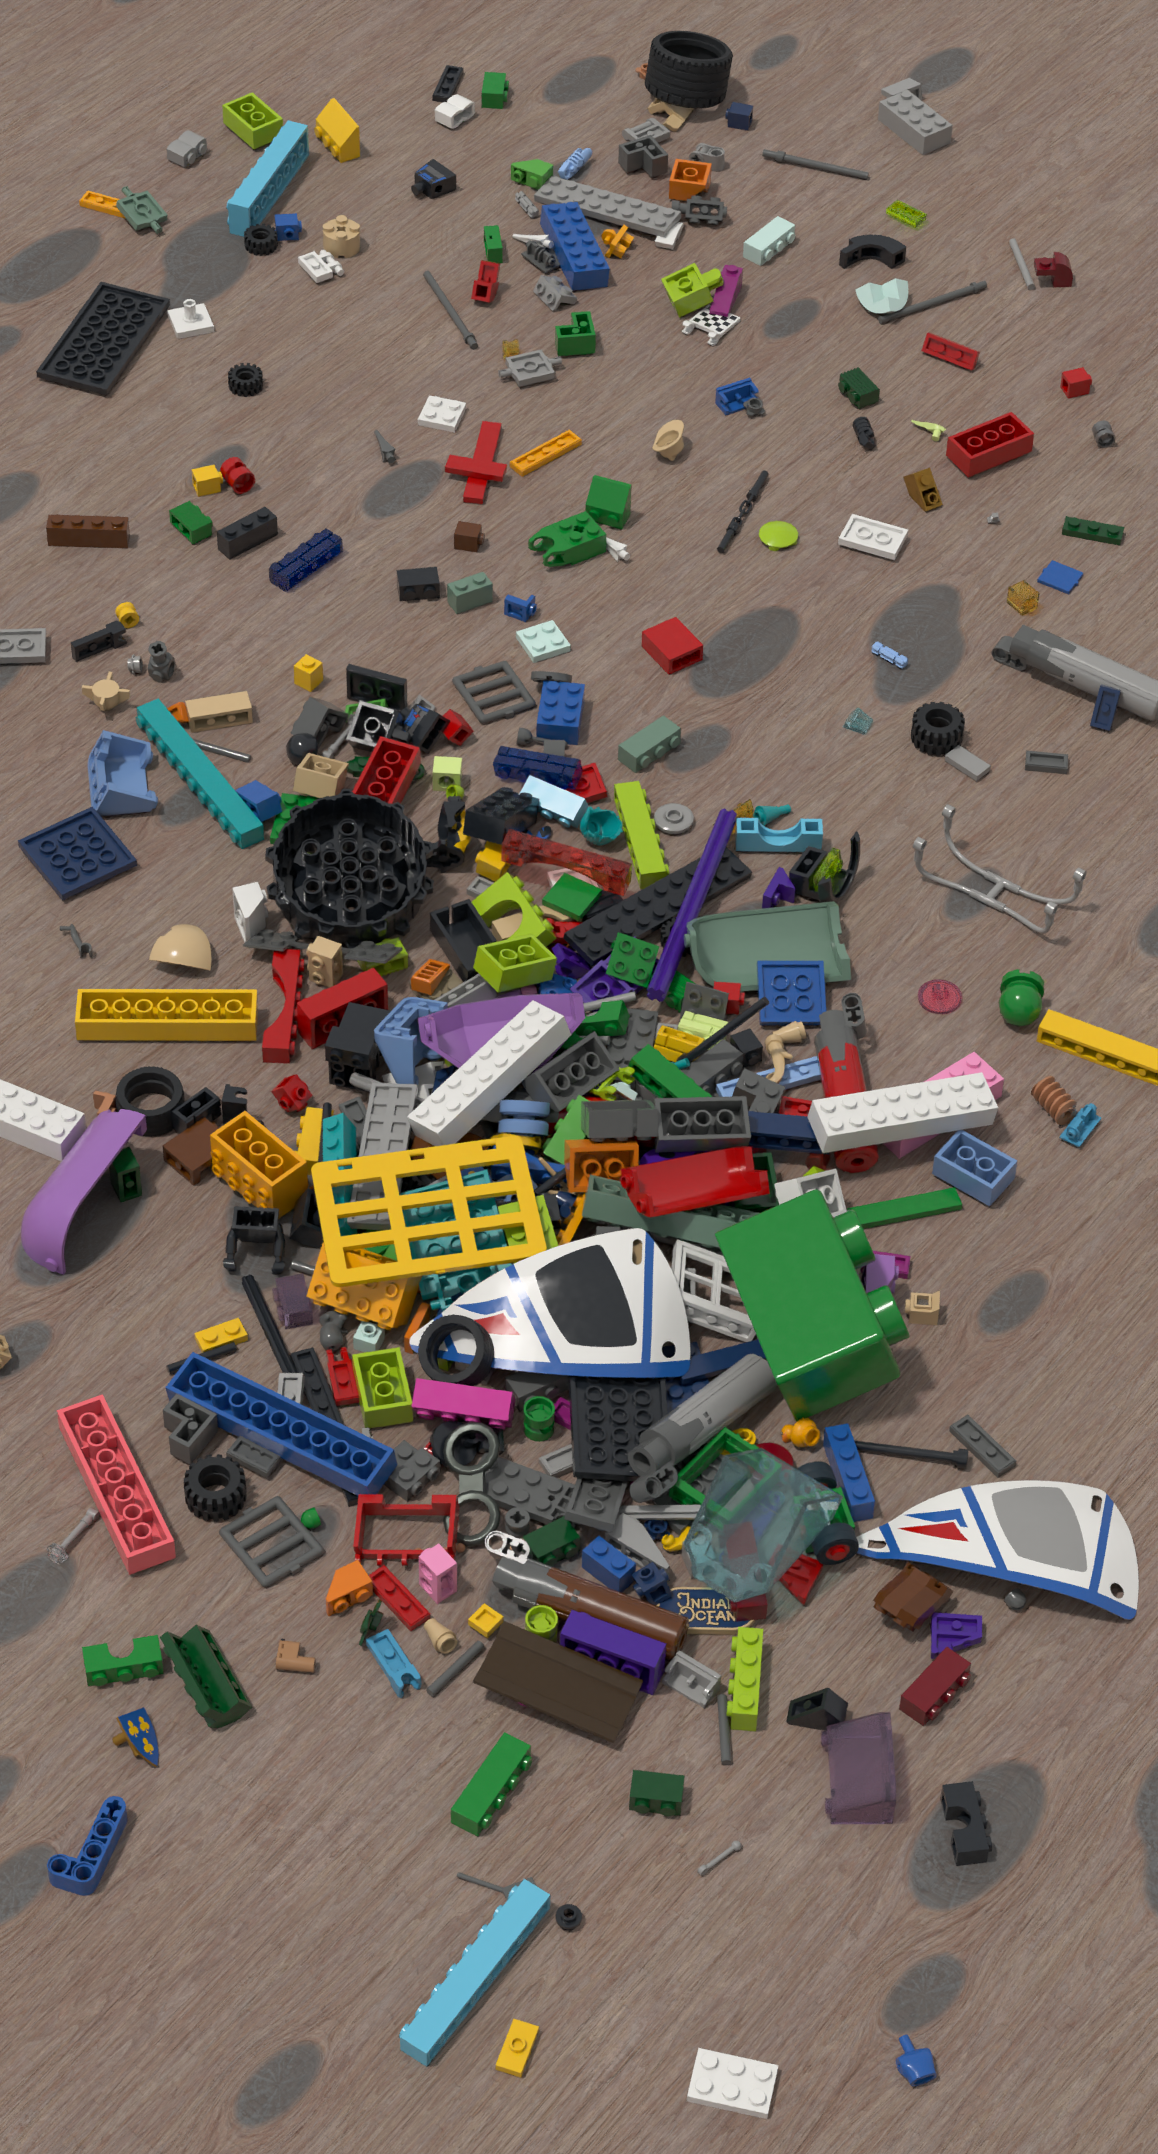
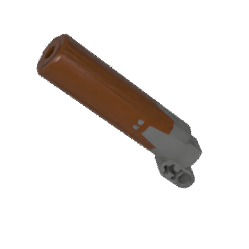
M492 1531L486 1536L485 1547L493 1558L500 1560L492 1581L496 1588L513 1594V1603L529 1609L538 1605H546L551 1607L556 1612L558 1620L563 1622L567 1621L572 1610L587 1613L596 1619L666 1643L665 1660L671 1662L679 1650H682L689 1628L688 1617L533 1560V1554L529 1545L522 1539L500 1531ZM495 1541H503L500 1549L495 1550L491 1548ZM522 1550H524V1555L520 1554L519 1557L516 1556L515 1552L520 1553Z

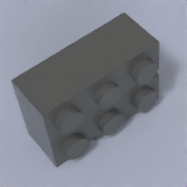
M650 1100L581 1101V1129L588 1138L596 1142L605 1141V1138L627 1141L628 1137L637 1136L638 1140H651V1137H658V1108Z

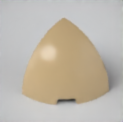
M180 924L171 927V930L165 936H160L157 939L149 960L165 964L183 965L200 970L211 969V948L208 938L195 925Z

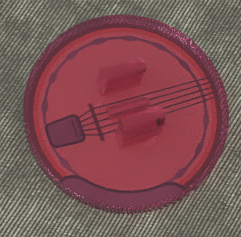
M935 979L924 983L919 988L918 1001L925 1010L931 1013L948 1014L960 1006L962 993L952 982Z

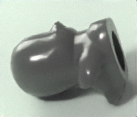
M330 1311L320 1316L319 1322L323 1326L320 1329V1343L324 1349L336 1351L342 1347V1334L348 1332L343 1327L344 1321L347 1319L345 1314Z

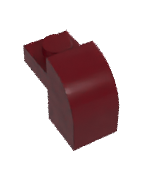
M1054 252L1053 258H1034L1036 276H1051L1053 288L1072 287L1073 273L1070 260L1066 255Z

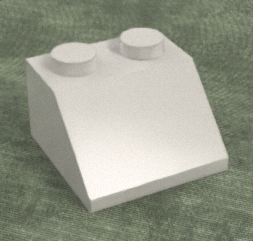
M258 882L232 888L234 918L244 943L266 927L265 918L268 917V911L264 903L267 902V895L265 890H261Z

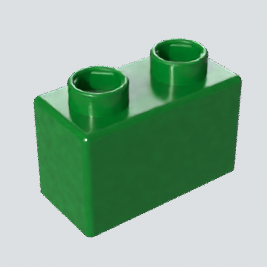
M815 1189L715 1233L719 1247L775 1381L796 1422L801 1418H809L899 1378L900 1369L890 1346L909 1338L910 1334L890 1288L884 1285L866 1293L856 1269L874 1262L876 1258L855 1210H849L833 1217L822 1192Z

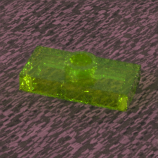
M896 200L886 208V214L914 228L927 218L926 213L900 200Z

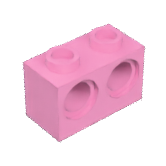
M439 1543L432 1548L425 1549L419 1556V1585L437 1604L457 1592V1563Z

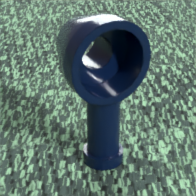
M558 1191L556 1196L559 1213L562 1217H568L577 1196L572 1193Z

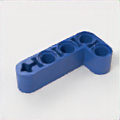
M112 1796L103 1802L77 1858L64 1854H56L50 1857L47 1862V1869L52 1886L82 1896L94 1893L127 1824L126 1804L122 1798ZM98 1855L97 1858H90L91 1856ZM57 1870H64L63 1872H60V1873H57V1872H56ZM83 1877H88L87 1880H80Z

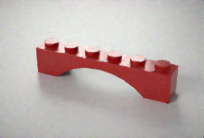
M286 949L285 951L274 950L273 981L284 994L285 1004L279 1017L264 1031L262 1043L263 1063L290 1064L291 1055H295V1041L292 1040L297 1038V1025H294V1022L298 1021L296 1005L297 1002L301 1001V992L298 991V988L303 987V975H300V972H304L305 959H301L300 950Z

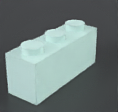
M777 216L744 242L743 257L759 266L763 265L794 241L796 236L795 224Z

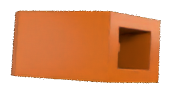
M359 1560L335 1571L326 1596V1613L328 1616L341 1613L348 1607L358 1602H364L373 1596L372 1580Z

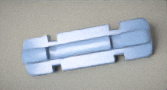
M875 642L872 645L871 651L874 654H880V657L892 664L896 663V666L901 669L907 666V657L900 655V653L887 646L884 647V644L880 642Z

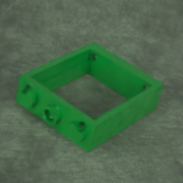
M724 1427L678 1473L676 1484L669 1489V1497L681 1505H701L703 1507L702 1519L722 1532V1525L740 1523L782 1480L783 1465L777 1462L774 1457H770L762 1452L756 1445L742 1439L738 1433L735 1434ZM724 1450L765 1476L731 1512L690 1485Z

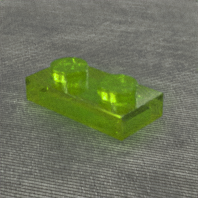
M832 847L813 877L815 892H818V883L823 876L826 879L831 878V882H833L835 874L842 869L843 860L841 859L839 849Z

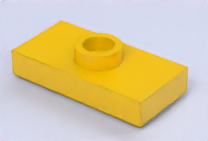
M513 2018L496 2062L495 2070L521 2078L537 2038L539 2026Z

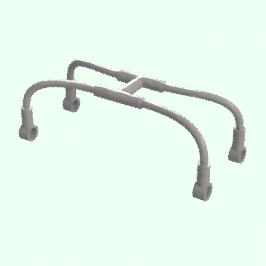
M947 804L943 809L942 816H944L943 828L948 846L965 865L996 885L985 895L975 889H969L928 873L921 865L923 850L926 847L927 841L920 837H917L913 844V849H915L914 861L918 871L932 881L969 894L970 897L994 909L1008 913L1038 933H1047L1054 923L1058 904L1071 903L1079 896L1087 871L1081 868L1076 869L1073 875L1075 880L1074 893L1069 898L1052 899L1028 892L1005 878L979 868L957 850L950 836L952 819L956 808ZM1005 888L1016 894H1022L1031 899L1047 903L1044 909V913H1046L1045 928L1036 926L995 898Z

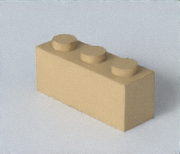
M247 691L185 701L191 733L253 723L252 707Z

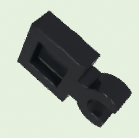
M492 1428L498 1436L500 1444L499 1455L504 1452L503 1429ZM480 1433L467 1434L471 1439H466L463 1442L465 1447L478 1445V1452H489L490 1446L486 1436Z

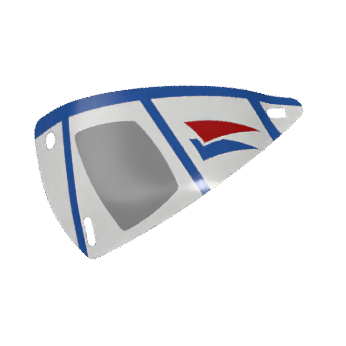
M1036 1480L994 1482L963 1487L930 1498L905 1511L892 1521L856 1537L859 1543L857 1554L867 1557L917 1561L978 1573L1068 1595L1094 1604L1127 1620L1134 1618L1136 1615L1139 1580L1134 1542L1120 1511L1111 1498L1098 1488L1073 1483ZM1095 1495L1102 1499L1099 1512L1091 1509L1092 1498ZM869 1540L885 1541L886 1546L881 1549L868 1548ZM1112 1583H1117L1122 1587L1124 1592L1122 1598L1113 1596L1110 1590Z

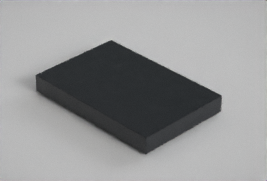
M348 664L346 668L347 699L358 702L386 699L389 708L399 713L407 707V679Z

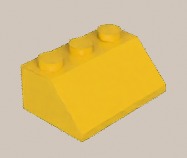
M332 98L315 119L316 127L314 132L316 137L321 139L324 146L331 151L332 155L340 163L360 157L359 126L337 100Z

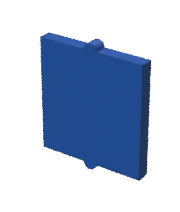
M1052 560L1046 568H1043L1037 582L1069 595L1072 589L1078 586L1083 572Z

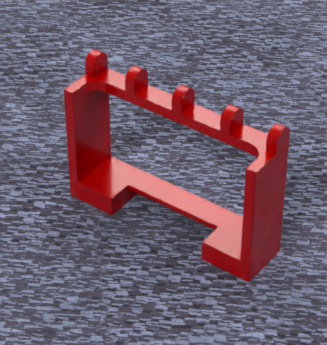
M359 1494L353 1544L355 1561L359 1560L361 1563L362 1559H377V1566H383L384 1559H402V1566H407L408 1559H419V1556L424 1551L363 1549L366 1515L450 1516L448 1542L445 1551L455 1560L460 1508L457 1495H432L431 1504H386L383 1494Z

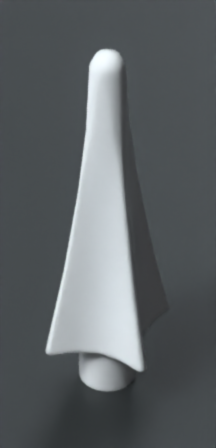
M513 234V238L525 243L529 240L535 241L544 249L546 247L552 248L554 245L553 241L549 240V235Z
M606 537V549L617 562L621 558L627 561L630 558V554L626 552L627 545Z

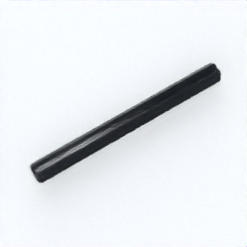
M251 1274L243 1276L241 1280L244 1290L282 1373H298L254 1276Z

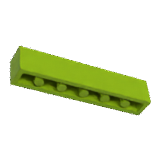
M639 781L614 784V802L619 819L623 824V833L639 887L644 889L668 876L669 868L668 864L663 862L665 860L663 849H659L660 838L659 834L654 832V819H650L651 808L645 802L647 799L645 789H641Z

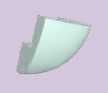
M897 278L883 285L867 283L855 289L861 304L867 310L879 314L893 313L902 309L908 299V281Z

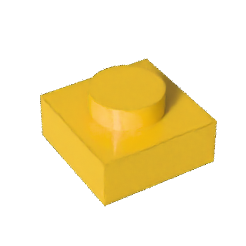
M484 1603L468 1619V1625L488 1638L503 1623L504 1616Z

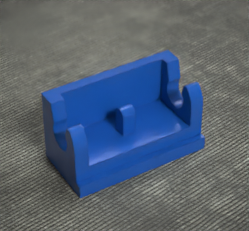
M749 377L716 388L715 404L726 416L746 409L743 403L750 398H758L755 394L759 393Z

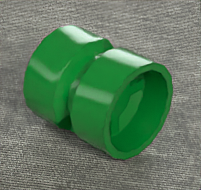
M536 1396L530 1398L524 1405L523 1431L530 1440L542 1442L548 1440L554 1433L555 1406L550 1399Z

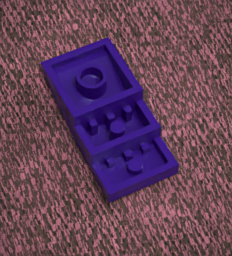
M610 955L606 960L598 962L570 988V991L582 995L583 1003L634 991L637 994L644 987L606 975ZM657 957L653 966L652 973L655 971L659 961ZM600 1009L592 1010V1012H598Z

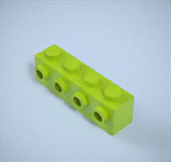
M738 1627L737 1637L732 1636L731 1652H736V1658H731L730 1673L735 1674L734 1679H729L728 1695H733V1701L727 1702L726 1715L731 1717V1730L756 1732L763 1629Z

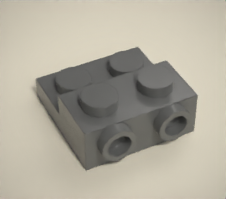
M403 1440L394 1448L397 1466L384 1485L408 1502L413 1496L419 1495L428 1482L434 1481L439 1476L440 1460L424 1448L417 1450Z

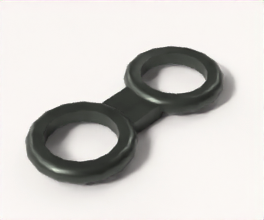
M468 1422L459 1425L451 1431L445 1440L443 1449L445 1463L451 1471L459 1475V1495L457 1496L459 1507L474 1501L481 1502L489 1508V1523L484 1530L472 1536L462 1535L457 1532V1544L462 1543L470 1547L485 1543L486 1536L498 1529L501 1517L498 1504L490 1495L485 1493V1472L492 1468L498 1459L500 1451L499 1439L491 1427L480 1422ZM469 1433H480L486 1436L490 1447L487 1456L482 1462L473 1466H463L457 1463L454 1457V1448L460 1438ZM444 1516L443 1518L444 1528L447 1535L449 1531L450 1516Z

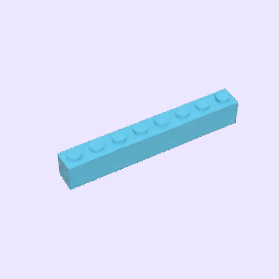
M526 1879L519 1886L515 1885L512 1888L506 1903L497 1907L493 1914V1919L488 1925L484 1924L477 1935V1940L473 1945H467L463 1951L462 1959L458 1964L454 1963L449 1968L442 1984L438 1983L434 1987L429 2001L426 2004L422 2003L417 2009L411 2024L407 2023L402 2028L399 2034L401 2051L426 2067L430 2064L548 1912L551 1898L549 1893Z

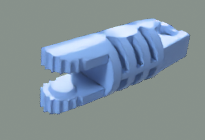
M578 148L558 170L560 178L568 180L574 176L592 156L593 150L590 148L584 150Z

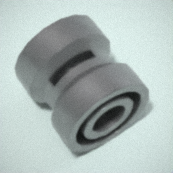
M1099 421L1094 424L1092 432L1097 445L1101 448H1108L1113 445L1116 438L1108 421Z

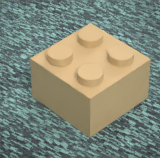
M308 753L296 769L293 791L299 792L303 796H315L319 799L338 795L345 787L349 763Z

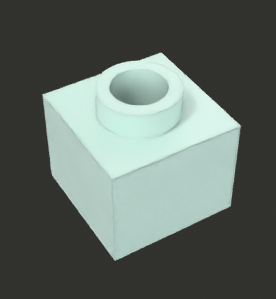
M362 1321L353 1337L354 1349L364 1353L378 1351L385 1339V1329L378 1327L377 1324Z

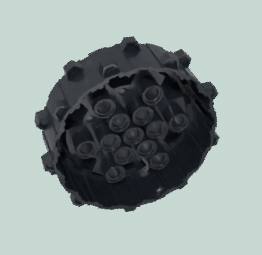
M342 789L338 795L317 799L304 807L297 805L290 810L291 819L284 824L273 846L266 848L265 861L273 865L274 882L266 887L268 899L275 900L284 917L295 926V936L301 940L306 938L315 940L317 936L340 943L344 948H355L363 941H372L374 944H377L393 935L398 934L404 937L409 933V922L412 918L414 919L421 904L425 902L427 895L433 893L434 881L426 877V859L433 855V847L431 842L423 841L415 824L404 815V806L399 802L388 804L377 797L357 795L351 789ZM332 860V861H334V862H333V863H328V862H326V861ZM348 888H353V889H355V890H353V891H348L347 889H348ZM354 907V908H356V909H354V910H349L348 908Z

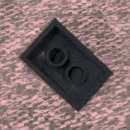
M307 1188L295 1202L289 1238L309 1247L321 1248L324 1241L318 1208L314 1205L315 1193L312 1189ZM357 1229V1234H362L367 1229Z

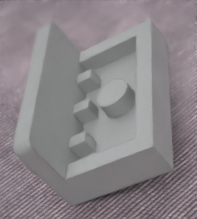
M541 275L533 290L552 311H556L561 302L575 304L577 297L572 293V289L562 283V279L557 276Z

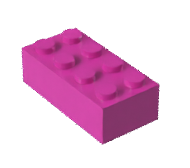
M416 1378L412 1408L419 1415V1418L425 1420H434V1417L443 1418V1422L450 1420H461L467 1423L480 1422L491 1425L492 1428L505 1431V1427L512 1428L516 1398L513 1392Z

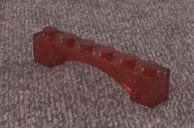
M512 829L508 830L502 842L501 861L520 867L526 863H544L564 867L594 880L604 887V891L622 896L625 895L631 882L632 863Z

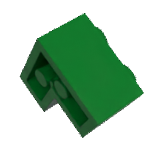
M590 311L572 312L571 325L555 326L557 356L595 353L596 334Z

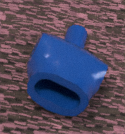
M908 2035L901 2036L899 2042L904 2050V2054L896 2058V2066L900 2074L909 2081L912 2087L935 2079L937 2074L930 2049H915Z

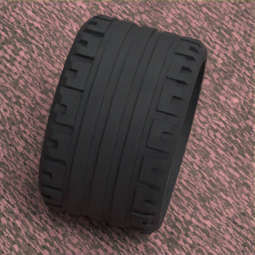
M668 31L661 33L653 38L651 42L645 87L655 98L671 105L694 109L716 106L723 102L726 97L733 59L732 51L724 42L706 34L691 31Z

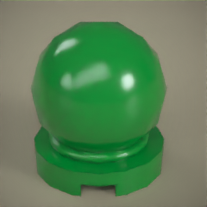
M1020 969L1010 971L1003 976L1000 984L1001 997L998 1002L1000 1014L1006 1022L1017 1027L1033 1023L1039 1018L1043 1008L1044 980L1033 971H1030V974L1019 973Z

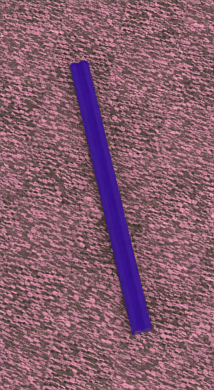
M724 808L718 814L647 988V997L651 1000L657 999L659 1002H662L666 997L685 950L684 934H687V923L697 918L735 826L737 814L733 810L728 812Z

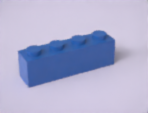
M849 1424L825 1427L823 1446L836 1478L837 1488H842L853 1522L872 1519L875 1500Z

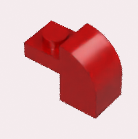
M481 260L478 279L474 280L471 299L484 302H492L499 286L500 263Z

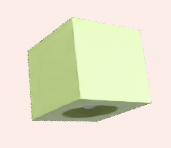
M434 756L432 772L433 791H446L449 785L461 786L462 758Z

